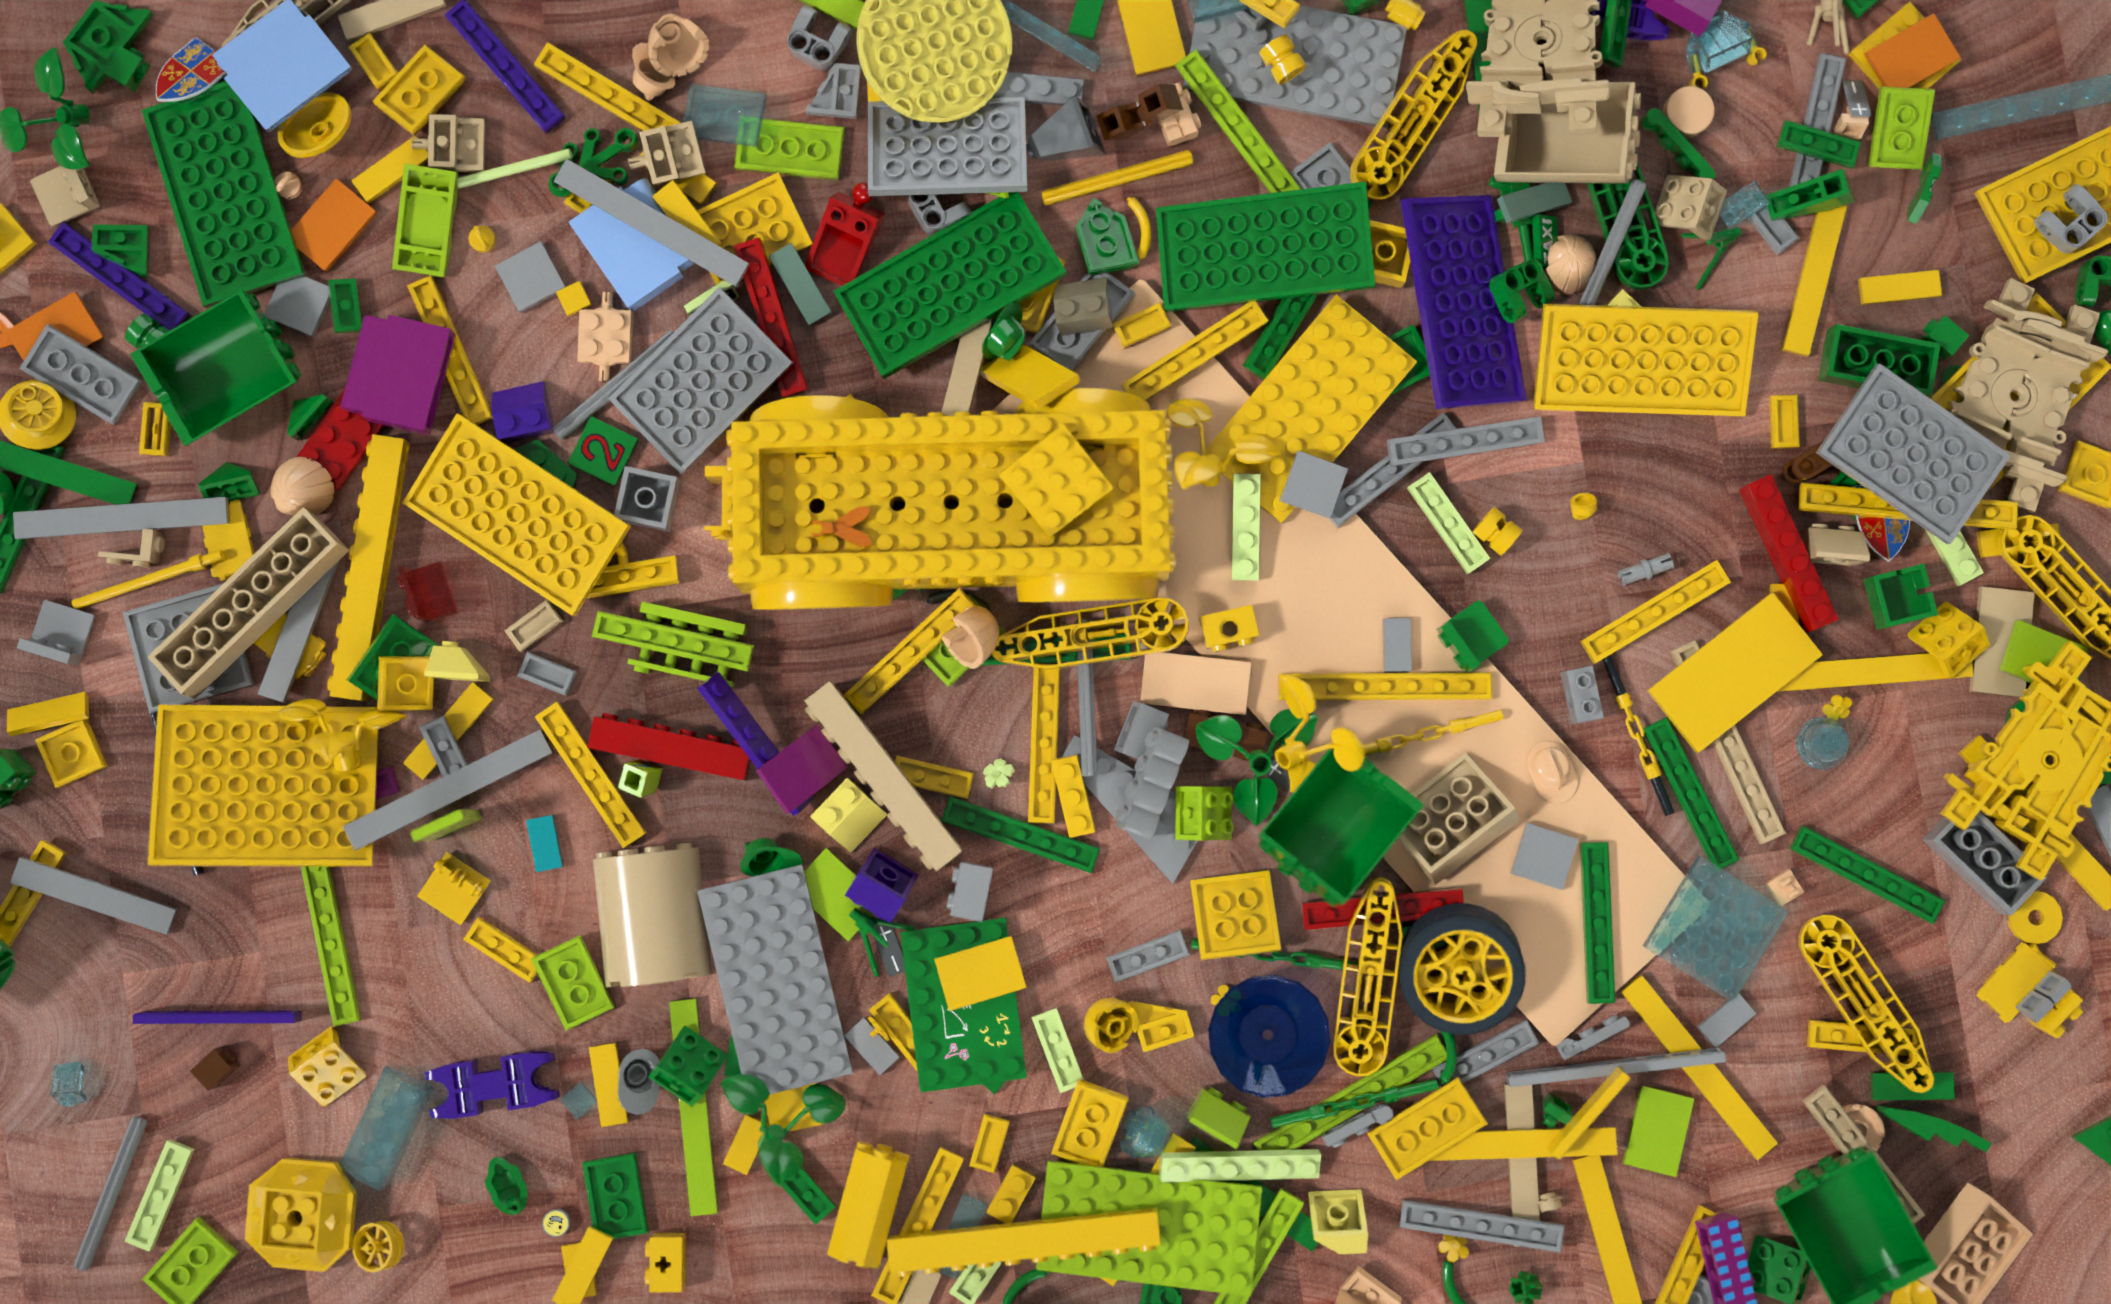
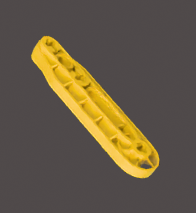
M1460 30L1451 34L1416 63L1354 158L1350 168V180L1352 183L1366 181L1368 186H1372L1367 192L1369 200H1382L1390 197L1401 187L1463 92L1472 57L1477 46V38L1473 32ZM1430 57L1433 62L1425 74L1420 73L1418 70L1424 61ZM1445 60L1450 63V71H1447L1444 67ZM1413 78H1415L1419 83L1412 94L1408 96L1404 92ZM1456 78H1458L1459 82L1456 92L1451 96L1448 90ZM1401 99L1405 105L1395 118L1390 113ZM1444 100L1448 104L1439 118H1437L1433 113L1441 101ZM1412 110H1414V111L1411 113L1410 118L1408 119V121L1406 122V124L1404 125V127L1400 130V132H1399L1400 135H1399V137L1397 138V140L1394 139L1395 135L1397 134V132L1399 131V129L1401 128V126L1403 125V123L1405 122V120H1406L1407 117L1409 116L1410 112H1411ZM1419 117L1418 121L1416 122V124L1414 125V127L1412 128V130H1411L1410 133L1408 134L1409 129L1411 128V126L1413 125V123L1415 122V120H1417V118ZM1385 121H1387L1391 126L1381 140L1376 135ZM1429 121L1434 125L1423 140L1419 135ZM1403 137H1406V139L1404 140V142H1403V144H1402V143L1400 142L1401 139H1402ZM1371 142L1377 146L1368 149ZM1416 143L1420 147L1411 161H1409L1405 156L1413 144ZM1386 184L1388 193L1383 196L1378 185Z
M2032 515L2019 516L2015 530L2001 529L1997 543L2003 559L2086 647L2111 661V604L2107 605L2095 592L2100 588L2111 599L2109 587L2042 518ZM2024 537H2029L2030 541H2027V543H2030L2029 546H2024L2023 542H2026V540H2023ZM2011 544V547L2006 548L2005 545ZM2062 549L2076 562L2073 567L2059 554ZM2037 551H2040L2043 555L2040 560L2038 558ZM2019 553L2024 555L2023 564L2017 563ZM2021 568H2030V570L2025 573ZM2058 568L2063 574H2059L2055 569ZM2080 568L2095 582L2094 584L2089 586L2077 573ZM2050 572L2056 576V580L2049 574ZM2033 575H2036L2048 587L2044 593L2030 579ZM2065 576L2069 579V581H2070L2077 589H2075V588L2066 580ZM2059 583H2061L2064 586V588L2070 593V595L2060 586ZM2054 594L2066 606L2065 610L2061 612L2048 597ZM2072 613L2084 628L2079 631L2067 618L2068 615ZM2091 633L2102 645L2101 649L2092 645L2085 636Z
M1169 598L1145 599L1043 615L1000 635L992 651V656L1002 663L1051 670L1162 653L1176 649L1184 642L1189 632V620L1182 606ZM1171 603L1170 612H1165L1168 604ZM1143 605L1136 615L1134 606ZM1131 606V616L1109 619L1108 610ZM1148 607L1152 609L1154 614L1149 611ZM1104 611L1105 620L1083 623L1082 614ZM1078 615L1079 624L1057 627L1056 618ZM1052 619L1053 628L1031 631V625L1041 620ZM1160 619H1164L1166 623L1169 621V625H1165V630L1163 631L1159 627L1155 628V625L1160 624ZM1174 620H1186L1183 624L1175 625ZM1130 623H1135L1138 635H1131ZM1124 624V629L1115 630L1114 628H1112L1109 630L1097 632L1092 631L1088 632V634L1086 631L1089 629ZM1026 628V632L1017 633ZM1118 633L1126 634V637L1088 643V639L1112 637ZM1056 635L1063 639V641L1059 642V647H1056L1053 643H1046V649L1044 650V643L1041 637H1044L1047 642L1054 641ZM1171 635L1177 640L1176 643L1171 639ZM1028 639H1036V649L1031 652L1025 651V642ZM1140 642H1143L1146 647L1152 650L1141 651ZM1005 643L1009 647L1018 646L1020 653L1018 654L1016 649L1006 650V655H1004L999 649H1002ZM1136 643L1137 652L1120 655L1114 654V646ZM1104 647L1110 648L1111 656L1088 659L1087 650ZM1083 651L1084 660L1062 663L1061 654ZM1057 655L1058 664L1045 666L1035 663V658ZM1020 660H1031V663L1019 662Z
M1376 877L1368 883L1348 925L1333 1050L1334 1058L1339 1067L1346 1073L1354 1076H1368L1376 1072L1384 1064L1388 1050L1403 935L1392 883L1384 877ZM1379 886H1384L1385 891H1387L1382 893V904L1377 903L1378 897L1376 891H1374L1378 890ZM1366 899L1365 912L1361 913L1360 910ZM1392 902L1394 903L1396 917L1391 916ZM1374 912H1381L1385 916L1384 920L1380 923H1373L1369 918ZM1356 918L1364 919L1361 939L1350 938L1351 929ZM1390 922L1397 923L1398 944L1387 942ZM1372 931L1377 932L1376 937L1378 944H1380L1376 945L1375 949H1370L1368 944L1373 939ZM1350 943L1360 945L1358 965L1347 964ZM1386 949L1397 950L1394 970L1384 969ZM1346 970L1357 972L1354 991H1344ZM1362 974H1366L1362 998L1364 1006L1363 1010H1358ZM1373 975H1377L1372 1011H1368L1367 1006L1371 999ZM1383 975L1393 976L1391 997L1380 995ZM1343 996L1353 998L1351 1017H1340ZM1379 1002H1390L1387 1023L1377 1021ZM1357 1019H1367V1020H1371V1022H1370V1023H1367V1022H1364V1021H1356V1020H1357ZM1339 1022L1347 1024L1338 1031ZM1378 1028H1386L1385 1038ZM1342 1034L1350 1038L1348 1042L1341 1037ZM1359 1044H1363L1364 1049H1362L1361 1053H1356V1048H1358ZM1348 1050L1349 1056L1339 1059L1338 1055ZM1356 1063L1360 1064L1359 1070H1355Z
M1818 915L1810 918L1802 926L1798 935L1800 951L1870 1058L1909 1090L1917 1093L1928 1091L1933 1086L1934 1077L1920 1030L1852 928L1843 919L1834 915ZM1823 936L1831 937L1832 942L1829 941L1831 943L1830 947L1822 946ZM1849 939V942H1841V940ZM1812 940V943L1804 944V941ZM1856 943L1860 950L1852 954ZM1819 951L1823 953V955L1817 963L1814 960ZM1837 952L1841 958L1839 962H1837L1833 953ZM1862 954L1875 972L1868 977L1856 961V958ZM1847 961L1848 965L1839 971L1837 966L1843 965ZM1815 965L1821 968H1828V970L1820 974ZM1853 971L1856 973V975L1858 976V978L1860 979V981L1862 982V984L1874 1000V1004H1872L1871 1000L1867 997V995L1861 988L1859 982L1857 980L1855 981L1850 973H1852ZM1832 974L1843 991L1837 997H1835L1823 979ZM1844 976H1848V978L1852 982L1850 985L1853 989H1855V991L1863 1001L1864 1006L1867 1007L1866 1009L1862 1007V1005L1860 1004V1002L1858 1001V999L1856 998V996L1844 980ZM1877 977L1890 994L1889 997L1883 1000L1871 983ZM1845 997L1848 998L1858 1013L1852 1020L1839 1003ZM1892 1000H1894L1905 1017L1900 1022L1896 1021L1886 1006ZM1860 1020L1864 1022L1874 1037L1867 1043L1854 1025ZM1908 1023L1916 1036L1917 1044L1912 1045L1902 1030V1027ZM1885 1027L1892 1029L1889 1034L1894 1041L1899 1043L1894 1044L1890 1038L1883 1037L1886 1033ZM1878 1043L1889 1061L1883 1064L1875 1057L1869 1048L1870 1046ZM1901 1049H1906L1908 1059L1900 1063L1897 1059V1054ZM1893 1066L1898 1075L1894 1073L1889 1067ZM1913 1071L1923 1075L1920 1078L1921 1084L1914 1083L1917 1078Z

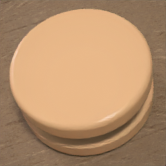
M1685 86L1676 90L1667 99L1662 109V113L1686 139L1700 135L1711 124L1715 112L1714 103L1710 95L1703 89L1695 86Z

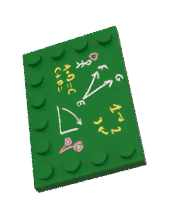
M1006 918L900 932L920 1093L1027 1078L1016 991L949 1011L934 960L1008 937Z

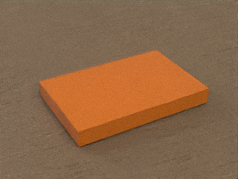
M1934 13L1864 53L1865 58L1882 86L1911 88L1961 58Z
M336 178L291 230L297 248L325 272H328L378 213Z
M75 291L5 330L23 361L46 324L55 327L86 347H90L105 338L81 297Z

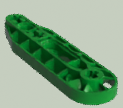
M1637 161V169L1634 170L1637 180L1644 182ZM1629 179L1628 183H1599L1602 190L1599 192H1595L1593 183H1586L1605 243L1609 236L1605 222L1612 221V224H1614L1619 213L1616 200L1621 208L1624 196L1626 197L1632 183L1631 179ZM1647 188L1642 196L1645 205H1638L1632 219L1634 226H1631L1630 223L1612 264L1618 279L1627 287L1635 290L1649 289L1658 284L1666 275L1669 266L1668 253ZM1597 197H1604L1609 216L1603 217ZM1647 210L1653 230L1647 231L1641 211ZM1636 234L1637 237L1629 239L1628 235ZM1655 234L1656 239L1649 236ZM1639 259L1640 262H1643V261H1644V262L1646 263V265H1645V266H1643L1642 264H1639V265H1638V264H1637V260ZM1655 263L1663 265L1662 270L1652 268L1655 266ZM1630 273L1632 276L1627 279L1626 277ZM1648 273L1651 284H1645L1642 276Z

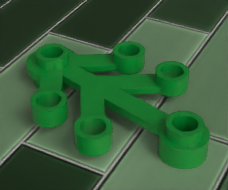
M595 128L586 130L579 166L599 178L613 180L616 185L626 184L628 174L623 168L617 167L612 169L599 166L622 151H633L638 144V138L634 131L630 128L620 129L615 135V143L593 157L595 146L601 143L602 137ZM591 135H597L594 140H589ZM626 140H632L629 144L624 145ZM566 143L562 150L575 149L572 159H570L572 162L580 155V151L574 143ZM558 171L551 175L548 187L554 196L563 198L572 192L563 187L559 188V185L553 182L559 173ZM618 174H623L621 179H616Z

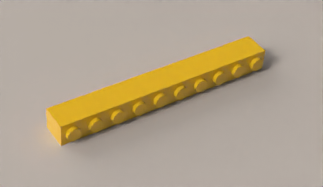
M372 434V440H369L367 443L366 455L369 458L367 467L365 466L362 472V481L364 482L363 493L361 492L358 497L360 513L359 519H355L353 532L356 534L355 543L351 545L349 550V559L352 560L350 571L348 570L345 575L347 592L346 597H343L341 600L340 610L343 612L342 622L338 624L336 629V637L339 640L337 649H334L332 654L333 675H330L327 684L328 691H330L329 696L366 702L369 699L367 693L346 679L380 632L410 449V442L402 438Z
M1157 1208L891 1235L887 1239L890 1273L897 1272L898 1276L913 1275L914 1270H924L927 1274L937 1273L943 1267H951L952 1271L967 1269V1265L978 1264V1268H988L994 1266V1262L1005 1261V1265H1016L1021 1263V1259L1032 1258V1262H1044L1050 1256H1059L1060 1260L1075 1258V1254L1086 1253V1257L1102 1255V1251L1113 1250V1254H1123L1129 1252V1248L1140 1247V1251H1151L1156 1249V1245H1161Z

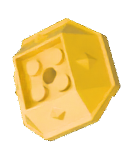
M283 1158L249 1185L245 1240L272 1267L325 1272L353 1247L357 1192L344 1175L338 1162ZM296 1211L302 1215L301 1223L296 1220Z

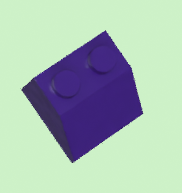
M544 381L492 393V417L497 440L507 444L554 433V423Z
M874 847L845 896L850 898L855 904L861 905L873 912L878 918L891 923L906 900L919 874Z

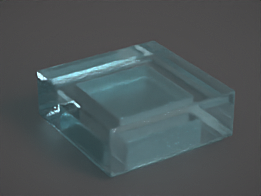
M581 1081L564 1095L560 1101L578 1120L597 1103V1098Z

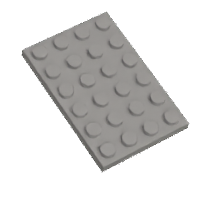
M1025 97L991 98L986 105L971 115L942 123L922 122L908 118L890 108L883 101L868 102L869 196L1027 192Z
M718 287L608 399L680 474H684L731 427V422H736L794 363L722 288Z
M1880 363L1874 366L1816 452L1819 456L1946 544L1953 542L2011 456Z

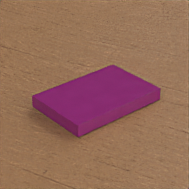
M815 725L755 771L784 812L788 814L848 767L822 733L819 726Z

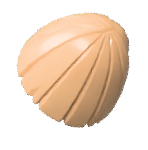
M665 14L658 22L653 24L648 38L650 62L656 71L665 76L687 75V72L692 73L700 67V63L705 61L708 55L707 51H709V40L703 30L692 21L675 14Z
M1572 234L1558 236V241L1548 251L1549 266L1544 269L1554 293L1572 295L1575 292L1582 291L1587 286L1597 263L1593 246L1581 236Z
M294 457L285 461L276 470L271 482L270 493L277 510L283 514L295 515L304 507L317 515L327 510L326 508L332 503L334 484L330 482L332 478L329 472L322 468L320 463L311 461L310 458L307 459L306 457Z
M970 606L953 617L957 627L941 637L945 646L949 647V652L952 656H955L956 660H959V663L974 669L982 665L994 650L999 637V625L994 615L988 609L982 606Z

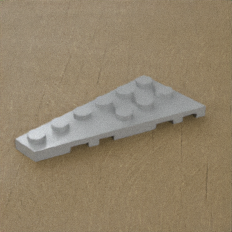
M1074 735L1062 757L1078 754L1081 764L1080 738ZM1096 748L1097 776L1084 777L1085 785L1115 818L1118 808L1123 806L1126 800L1125 789L1128 783L1133 781L1136 771ZM1170 790L1166 805L1160 814L1157 828L1150 840L1128 831L1126 832L1173 884L1198 840H1175L1176 793Z

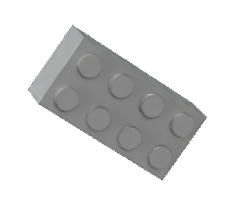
M1980 811L1966 830H1961L1943 817L1922 839L1999 914L2012 915L2048 878L2046 875L2043 881L2037 880L2016 867L2015 865L2023 852Z

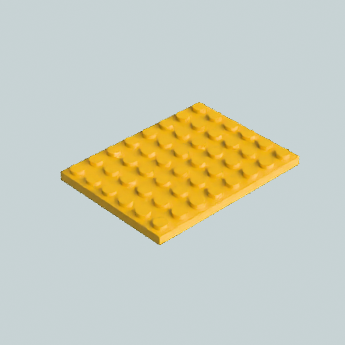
M158 705L148 865L373 867L374 842L355 851L343 826L376 810L379 728H363L361 730L359 750L355 751L357 766L350 770L340 771L335 769L333 759L329 762L317 754L309 745V739L312 736L324 732L318 718L314 716L303 721L285 720L279 714V710L285 706ZM326 707L320 713L330 733L348 731L355 734L357 725L360 723L357 717L361 713L377 707Z

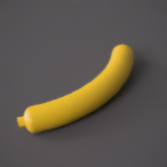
M1128 197V205L1136 214L1141 228L1140 245L1136 252L1140 261L1146 257L1150 248L1151 225L1141 203L1135 197Z

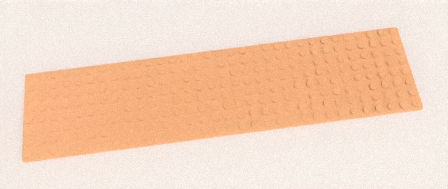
M1138 280L1130 287L1136 294L1135 298L1114 323L1159 302L1164 309L1163 300L1144 280ZM1173 311L1165 312L1171 328L1123 349L1114 328H1109L1075 369L1074 372L1078 374L1080 382L1071 389L1101 388L1125 392L1121 387L1122 383L1195 336ZM1212 358L1146 402L1150 405L1151 410H1165V418H1168L1167 410L1173 401L1195 399L1205 403L1212 411V419L1209 422L1202 423L1205 446L1207 448L1250 396L1215 358ZM1010 394L992 411H996L997 415L1014 414L1016 407L1024 401ZM1170 421L1171 434H1169V440H1166V445H1171L1172 459L1170 466H1167V471H1172L1171 492H1168V498H1173L1172 519H1169V525L1174 524L1173 545L1169 546L1170 551H1175L1174 572H1170L1167 582H1159L1158 598L1172 599L1178 602L1186 611L1189 620V632L1185 639L1200 656L1252 662L1247 708L1273 737L1276 735L1270 730L1272 718L1278 712L1289 708L1286 701H1279L1278 674L1492 673L1491 700H1316V709L1312 713L1318 716V721L1313 737L1306 747L1307 750L1333 743L1331 732L1339 727L1351 730L1358 737L1361 744L1365 745L1376 742L1377 739L1396 734L1404 736L1417 734L1419 729L1431 725L1448 726L1450 720L1466 719L1502 710L1504 720L1469 728L1452 735L1451 731L1444 732L1440 738L1427 742H1422L1419 739L1409 741L1403 748L1380 754L1376 752L1364 757L1372 762L1382 774L1389 776L1412 794L1466 752L1516 808L1520 821L1436 885L1419 867L1398 838L1382 858L1413 892L1463 888L1464 903L1482 906L1496 913L1510 926L1518 939L1526 968V983L1517 1008L1551 1045H1558L1602 1005L1587 1004L1580 843L1609 842L1615 992L1709 907V902L1488 658L1470 672H1466L1465 669L1461 670L1453 659L1455 655L1449 647L1445 648L1437 636L1439 633L1436 630L1450 620V616L1357 514H1354L1336 528L1330 519L1297 507L1292 510L1281 524L1260 507L1259 581L1232 580L1234 484L1220 474V481L1216 486L1208 487L1198 483L1183 490L1175 475V458L1186 451H1193L1201 456L1199 428L1197 425L1191 428H1182ZM1171 603L1168 604L1165 612H1170ZM1247 605L1253 606L1259 636L1253 638L1254 643L1239 646L1238 642L1228 644V649L1213 652L1212 648H1205L1199 622L1200 616ZM1384 618H1411L1412 671L1384 672ZM1174 620L1175 625L1183 624L1186 620ZM1227 622L1223 624L1222 631L1226 636L1232 637L1236 634L1237 628L1233 623ZM1436 729L1423 731L1422 733L1425 734L1423 738L1437 735L1435 733ZM1400 738L1391 740L1393 746L1402 744L1399 742ZM1540 742H1556L1566 750L1577 775L1578 785L1572 798L1566 802L1558 804L1548 802L1540 796L1528 770L1527 757L1532 747ZM1329 749L1309 755V761L1317 764ZM1526 823L1579 839L1563 890L1510 874ZM1469 941L1464 947L1472 949L1478 943L1476 941ZM1492 943L1489 948H1497ZM1485 959L1486 970L1504 966V959Z

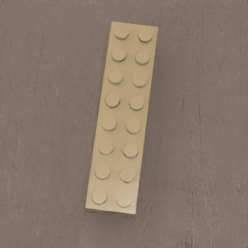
M303 507L148 656L149 660L180 694L196 699L324 576L349 549L316 514Z
M829 681L805 700V703L808 705L805 711L813 721H820L824 728L821 731L829 742H836L841 749L837 751L847 764L853 763L857 768L854 772L856 777L863 785L869 784L874 790L870 793L879 806L885 804L890 811L887 814L888 818L895 827L902 826L906 832L903 836L912 848H919L923 854L920 859L929 870L934 868L938 871L964 851L833 682Z

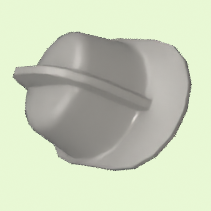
M636 1049L628 1053L622 1060L618 1070V1100L626 1111L636 1115L644 1114L651 1110L656 1104L659 1095V1084L648 1076L660 1061L650 1050Z

